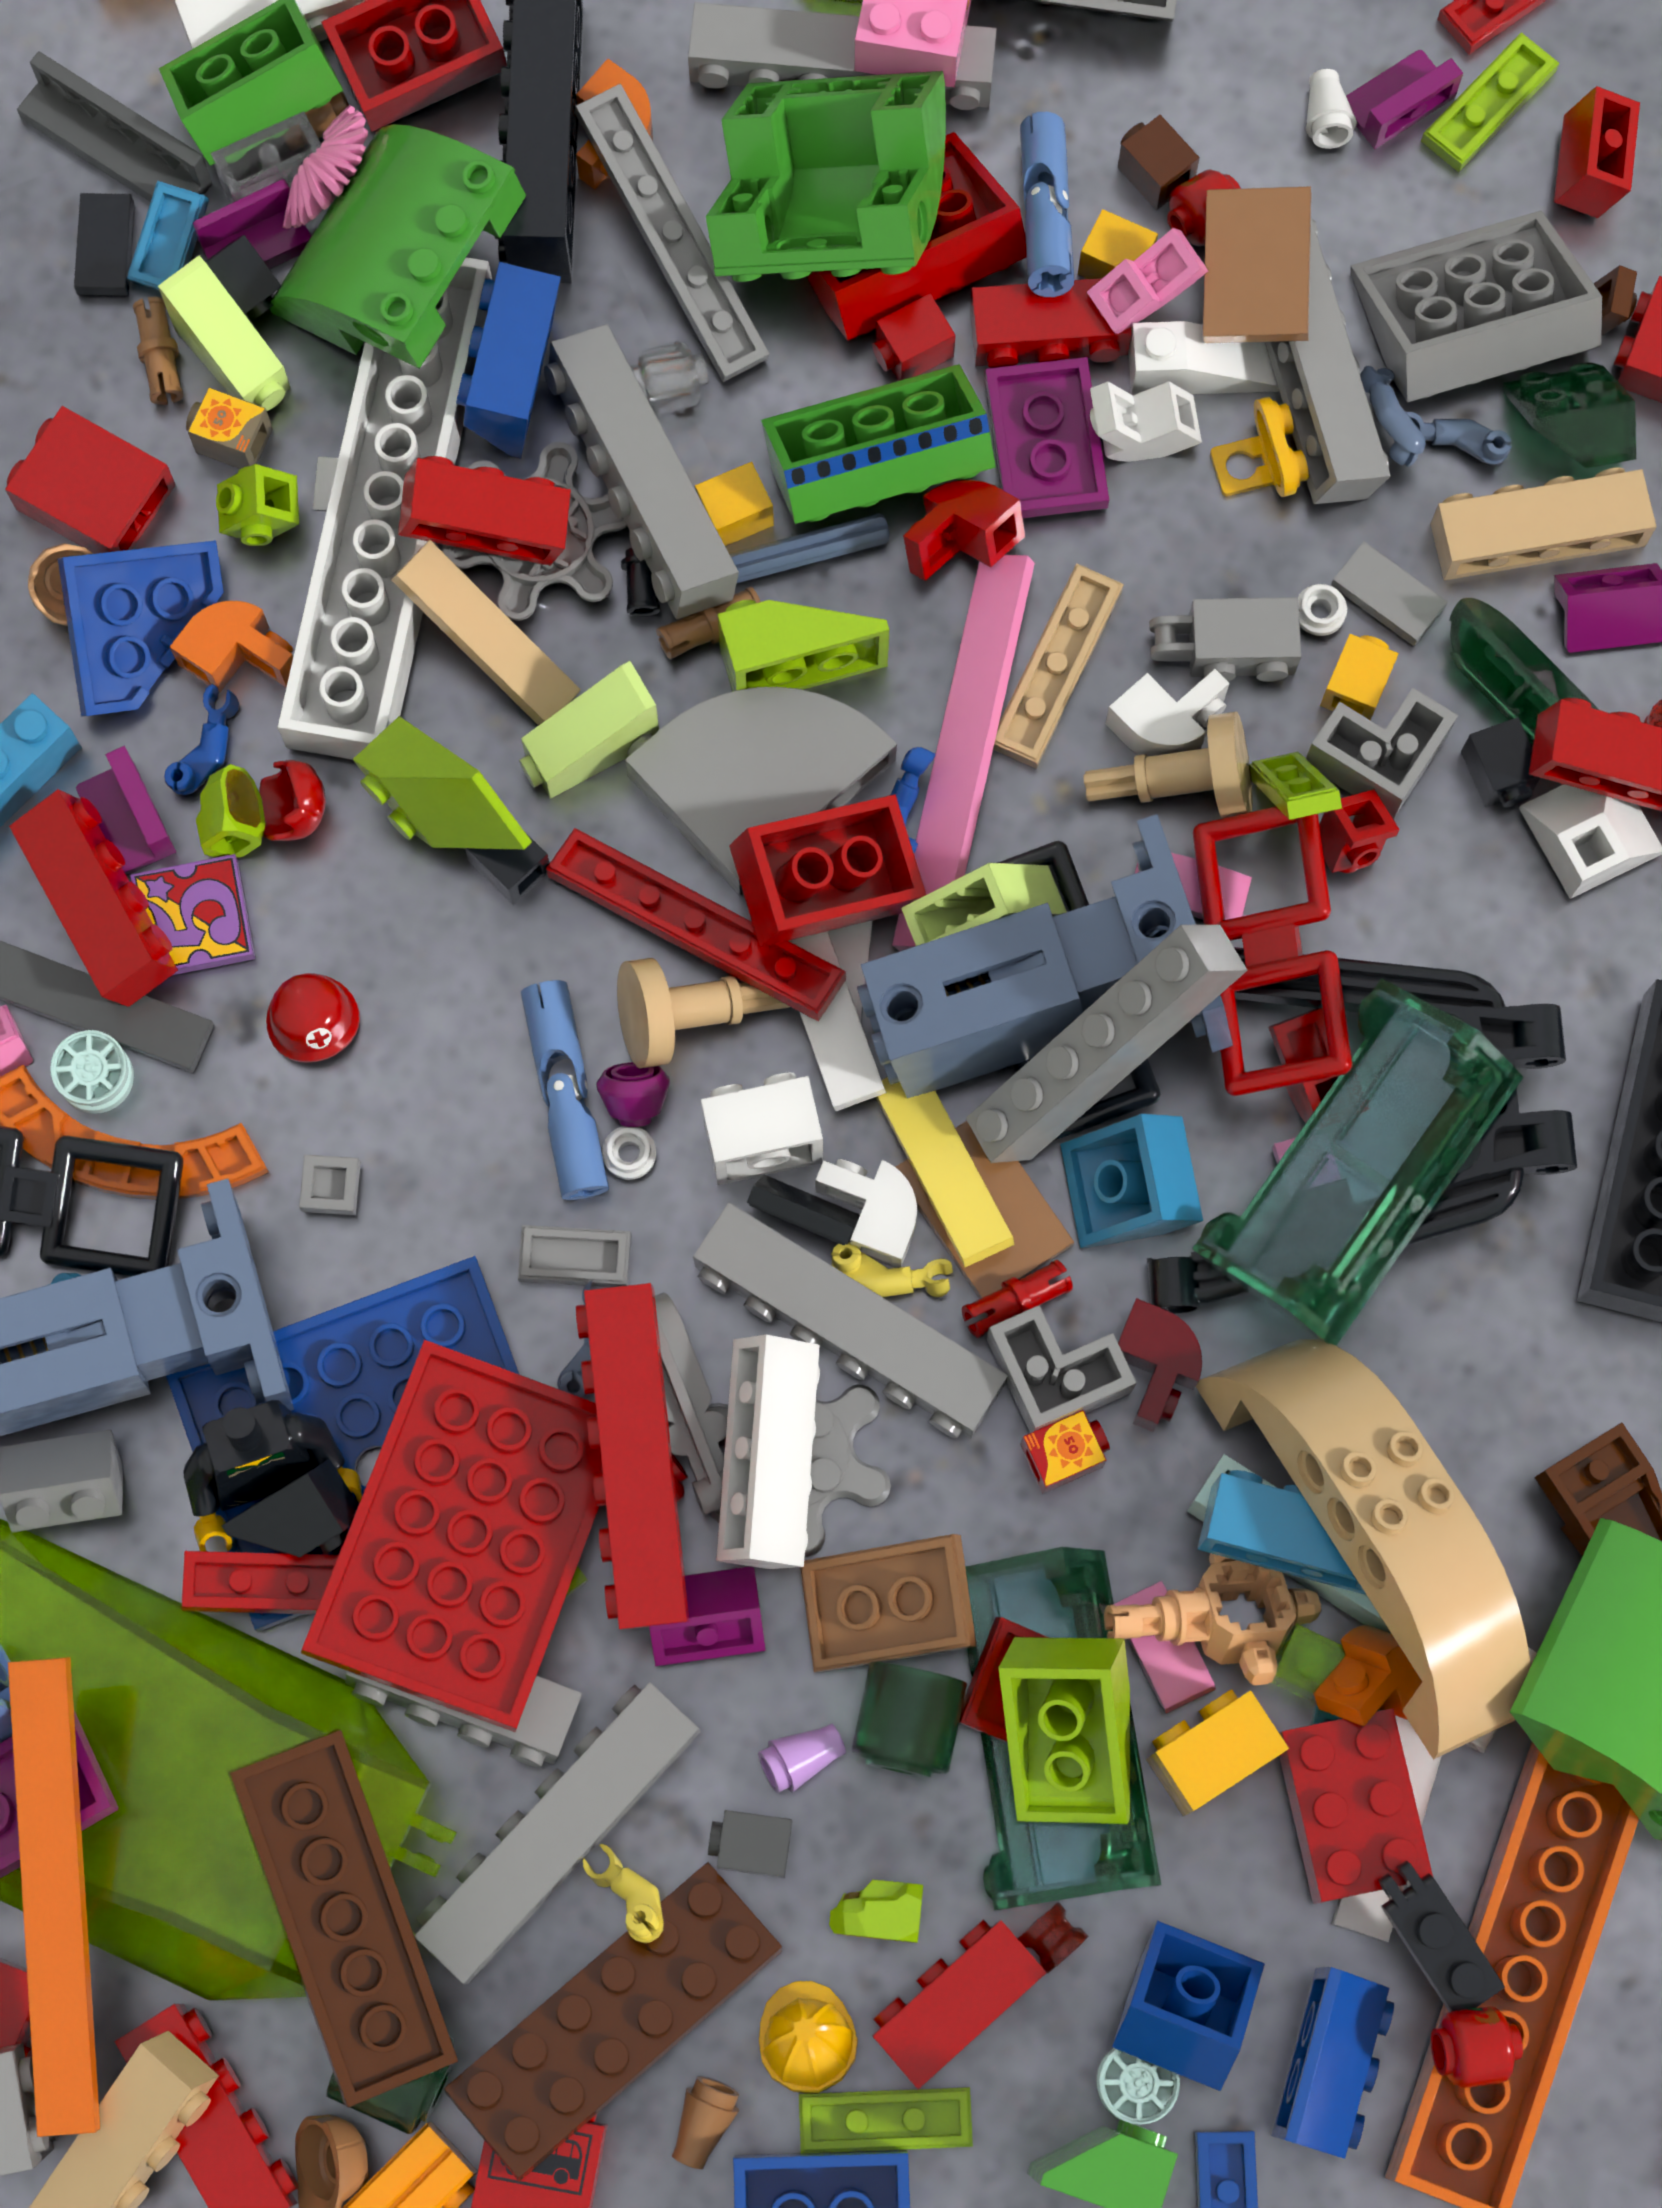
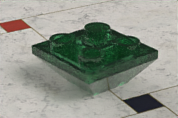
M1590 362L1573 365L1570 371L1554 374L1539 371L1523 374L1520 380L1503 383L1505 395L1533 429L1585 468L1637 459L1635 400L1603 365Z

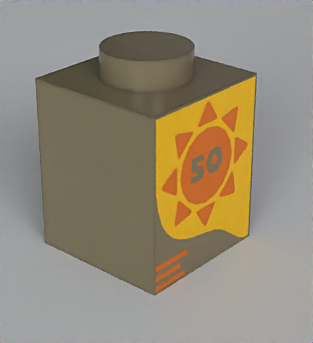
M208 387L202 402H195L186 421V430L196 453L238 469L258 463L273 431L266 408Z

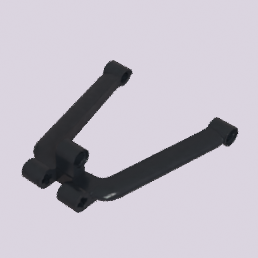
M1234 947L1245 965L1243 948ZM1338 958L1345 1011L1447 1022L1458 1026L1466 1033L1471 1046L1476 1076L1464 1079L1461 1085L1466 1135L1468 1137L1481 1138V1150L1477 1161L1470 1168L1462 1172L1210 1250L1191 1252L1190 1257L1147 1258L1151 1304L1173 1314L1193 1312L1200 1309V1304L1222 1301L1479 1225L1503 1214L1514 1203L1521 1190L1524 1175H1551L1575 1170L1577 1168L1572 1113L1563 1110L1519 1113L1515 1068H1548L1563 1064L1566 1061L1561 1007L1555 1004L1506 1007L1501 994L1491 983L1478 975L1464 971ZM1318 974L1235 992V999L1322 1008Z

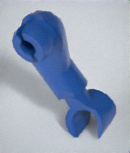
M213 684L206 688L203 694V703L208 711L207 723L202 725L200 744L179 762L172 763L165 770V783L177 794L190 795L209 779L210 775L214 774L224 764L229 727L225 726L226 719L234 716L239 709V701L230 690H227L225 704L217 710L215 709V701L219 690Z
M922 747L912 748L905 754L900 768L905 773L902 778H897L891 795L896 794L905 827L908 815L918 797V779L936 755ZM909 837L913 853H915L918 843L915 839Z

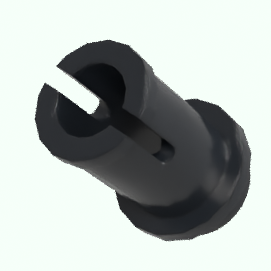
M629 548L625 551L626 558L621 560V568L626 571L627 613H630L632 616L656 615L660 612V604L653 589L652 572L646 561L638 560L633 549Z

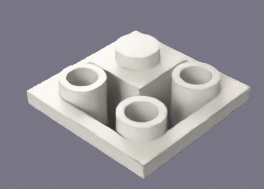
M1564 784L1519 807L1570 899L1662 855V845L1637 804Z

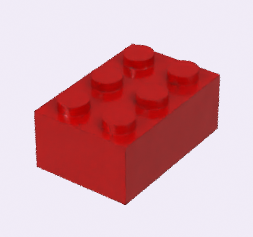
M367 0L321 21L329 44L371 132L501 73L502 66L507 67L503 47L480 0Z
M896 794L749 827L729 845L760 947L903 913L902 907L926 895Z
M1393 1708L1377 1711L1365 1726L1346 1719H1338L1285 1730L1279 1733L1289 1747L1279 1757L1313 1904L1383 1890L1378 1879L1387 1873L1398 1886L1407 1885L1397 1869V1866L1406 1860L1413 1866L1420 1878L1428 1873L1433 1877Z

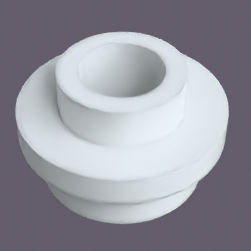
M1316 584L1307 587L1298 596L1300 627L1306 632L1316 636H1326L1336 632L1343 625L1347 615V604L1343 595L1334 587L1326 584ZM1317 605L1323 606L1328 610L1329 616L1317 618L1312 614L1311 608Z
M622 1126L613 1130L606 1137L602 1147V1157L606 1168L614 1176L625 1180H633L644 1176L651 1170L656 1160V1146L650 1134L644 1129ZM632 1145L639 1149L640 1154L635 1161L625 1162L619 1157L621 1149L625 1146Z

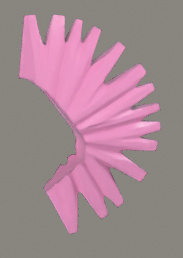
M351 105L346 107L323 132V135H325L323 139L325 141L321 143L320 148H317L316 152L303 160V164L299 166L298 174L294 176L291 183L283 228L290 229L292 226L298 228L302 224L306 225L311 220H314L323 209L326 210L331 205L336 196L339 197L344 186H347L350 182L349 178L355 175L357 171L355 167L361 163V157L365 152L366 147L363 144L368 136V130L364 128L366 119L363 117V114L358 110L355 111V108Z

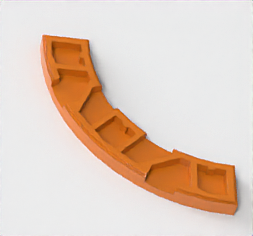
M24 1064L0 1077V1126L19 1129L24 1136L23 1149L51 1170L56 1141L62 1136H73L178 1152L184 1161L178 1199L209 1195L207 1184L229 1178L230 1184L234 1188L269 1173L242 1123L204 1138L174 1142L171 1145L141 1144L140 1142L121 1139L95 1131L70 1117L45 1095ZM75 1159L72 1181L104 1193L129 1198L156 1200L160 1171Z

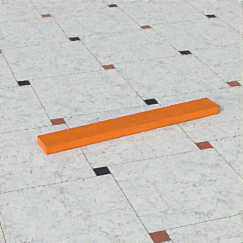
M71 1657L8 1662L37 2137L96 2133L100 2129Z

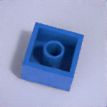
M1157 1920L1139 1961L1112 2048L1221 2091L1240 2052L1265 1963Z

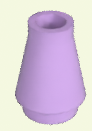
M831 1723L820 1729L769 1740L768 1748L759 1751L758 1757L764 1774L776 1793L787 1788L794 1792L833 1760L845 1755L846 1749L839 1732Z

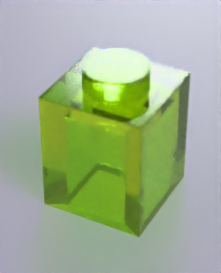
M1296 1624L1291 1628L1284 1646L1277 1655V1672L1271 1683L1317 1705L1313 1693L1345 1657L1343 1646Z

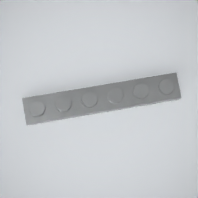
M621 83L576 105L574 113L721 380L725 382L767 360L770 353L728 277L715 276L711 246Z

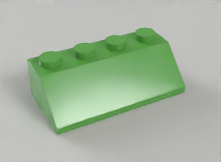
M1119 2119L1116 2130L1102 2125L1032 2161L1027 2174L1044 2187L1104 2208H1162L1178 2154L1164 2148L1167 2136Z

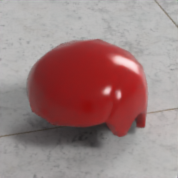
M296 760L274 762L273 767L279 768L281 771L275 775L264 777L259 787L266 824L264 837L271 841H293L306 838L317 829L325 811L326 798L323 783L314 768L308 763Z

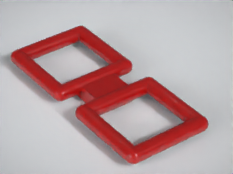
M1275 806L1196 825L1192 834L1204 925H1221L1230 941L1242 938L1245 965L1248 970L1220 994L1233 1046L1220 1050L1225 1090L1232 1096H1240L1347 1074L1352 1068V1056L1338 957L1330 950L1303 955L1299 926L1324 921L1331 914L1318 814L1289 820ZM1297 824L1308 902L1225 920L1215 842ZM1318 974L1329 1055L1245 1072L1235 992Z

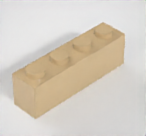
M1620 467L1606 469L1597 473L1593 478L1574 480L1572 476L1557 477L1546 482L1544 486L1524 489L1522 485H1509L1496 490L1492 495L1474 498L1470 493L1456 494L1438 504L1430 523L1444 581L1645 547L1657 527L1643 469L1625 472V469Z
M169 2031L141 2043L99 2104L100 2129L96 2133L79 2134L29 2208H137L149 2193V2188L145 2183L153 2171L158 2172L178 2151L180 2143L175 2139L184 2126L189 2127L197 2121L209 2106L211 2099L206 2094L219 2075Z

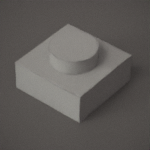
M304 1155L299 1201L300 1210L311 1213L356 1215L361 1165L359 1158Z

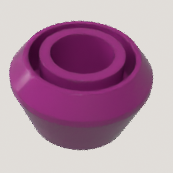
M633 1062L621 1063L605 1069L596 1082L597 1090L609 1115L619 1119V1123L626 1127H641L650 1124L652 1117L660 1114L670 1086V1078L661 1067L638 1068Z

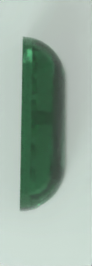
M1463 598L1456 604L1449 621H1452L1450 636L1453 652H1450L1455 665L1508 720L1519 717L1528 740L1532 745L1534 744L1538 714L1559 700L1579 698L1590 702L1591 708L1599 710L1500 611L1475 598Z

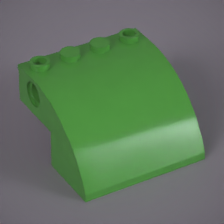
M943 71L748 83L721 119L731 180L706 215L715 276H732L734 281L747 282L761 277L762 274L781 273L784 279H800L810 275L813 271H831L833 276L847 277L859 273L862 269L881 268L882 273L894 275L904 273L915 267L931 237L941 197L946 139V101Z
M392 124L381 127L372 138L361 157V163L355 167L357 169L355 175L349 178V184L344 186L339 197L336 196L281 284V288L278 289L271 300L273 306L269 309L274 315L357 355L363 343L366 342L420 369L446 327L445 322L435 308L482 230L501 238L525 199L526 193L515 174L514 167L436 132L410 125Z
M1600 1518L1510 1713L1554 1770L1614 1785L1651 1836L1658 1840H1662V1541L1616 1521Z

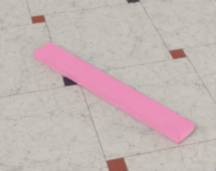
M1004 555L992 567L979 561L916 837L918 845L914 856L926 895L964 876L1035 565L1028 555ZM903 913L899 914L892 943L899 951L916 946Z

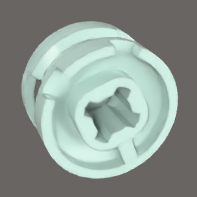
M85 1030L70 1035L59 1044L51 1060L50 1071L55 1087L70 1105L82 1112L97 1114L110 1111L119 1106L132 1089L134 1070L129 1057L114 1038L103 1032Z
M1113 2048L1107 2052L1099 2064L1096 2075V2088L1102 2104L1112 2115L1123 2121L1142 2125L1160 2120L1173 2108L1179 2094L1180 2078L1179 2074Z

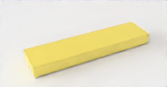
M888 1077L883 1079L882 1082L886 1093L877 1096L876 1099L964 1267H968L1013 1246V1236L936 1091L907 1098L900 1082L890 1085Z

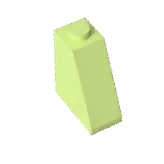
M200 255L158 285L175 331L230 395L264 407L267 411L282 401L286 391L291 388L284 366Z
M631 661L615 669L521 738L525 757L519 759V762L533 788L542 784L551 799L629 757L627 754L629 748L638 738L645 734L654 735L659 731L656 704Z
M987 863L901 908L916 946L1045 903L1049 904L1053 917L1067 912L1048 865Z

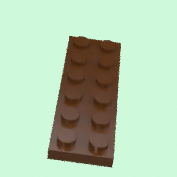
M334 1729L227 1771L344 2104L349 2108L458 2062L341 1729Z
M709 1862L661 1901L664 1927L659 1938L649 1943H641L634 1940L628 1931L625 1932L444 2088L447 2096L519 2182L782 1952L781 1944Z

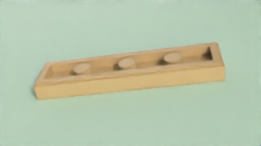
M431 540L391 579L538 726L569 704L581 691Z
M1076 563L1002 715L993 750L1037 769L1122 593L1123 583Z

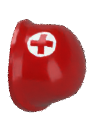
M304 973L286 980L274 993L267 1011V1031L273 1046L284 1057L297 1062H318L338 1054L350 1044L359 1028L360 1012L353 995L343 984L324 975Z

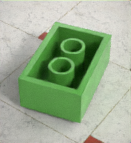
M278 0L159 68L182 123L210 166L222 159L236 156L245 146L266 134L280 131L289 121L310 109H317L326 105L333 96L344 91L317 36L295 0Z

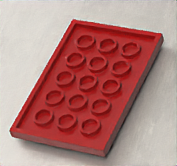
M424 1340L301 1649V1654L516 1732L599 1509L595 1502L593 1473L603 1472L600 1449H590L587 1417L597 1416L596 1403Z

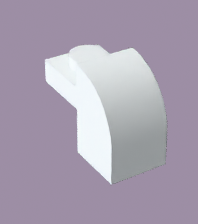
M1108 381L1090 388L1093 408L1090 410L1091 424L1098 437L1103 439L1105 456L1109 459L1131 462L1161 458L1202 443L1194 396L1170 381L1136 395H1131Z
M1214 669L1176 702L1147 673L1109 706L1105 724L1128 748L1138 755L1147 754V756L1201 749L1206 731L1199 723L1205 728L1208 724L1209 715L1222 714L1227 706L1224 700L1230 683Z
M838 1159L836 1165L823 1160L815 1180V1192L862 1209L850 1244L857 1246L861 1252L874 1260L895 1268L902 1267L914 1236L917 1218L916 1198L907 1178L896 1167L883 1160L874 1180L866 1177L868 1171L853 1162Z

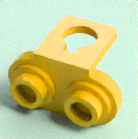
M1270 397L1257 399L1254 401V418L1259 436L1216 446L1210 451L1211 461L1221 492L1224 496H1231L1275 485L1280 497L1294 495L1297 492V488L1300 487V482L1308 480L1309 472L1303 451H1293L1288 447L1285 435L1293 434L1294 432L1291 411L1287 403L1278 405ZM1244 454L1251 459L1261 457L1263 466L1257 467L1251 477L1237 479L1227 471L1226 462L1233 455Z

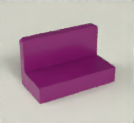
M1423 50L1415 51L1346 95L1357 121L1356 127L1375 150L1456 97L1463 72L1452 58L1436 67Z
M279 180L195 220L193 226L205 257L209 259L242 235L246 236L269 269L299 256L311 238V234L306 225L303 224L298 228L293 226L290 229L283 228L290 192L286 180Z
M1657 563L1554 575V594L1565 610L1564 646L1568 652L1573 653L1662 642V569Z
M124 745L105 754L111 769L79 783L76 786V790L80 798L85 797L98 810L102 818V823L98 826L105 838L110 840L123 855L125 865L122 869L127 876L176 853V849L135 763Z
M743 1567L686 1575L685 1582L690 1622L649 1627L655 1666L766 1651L755 1569L753 1567Z

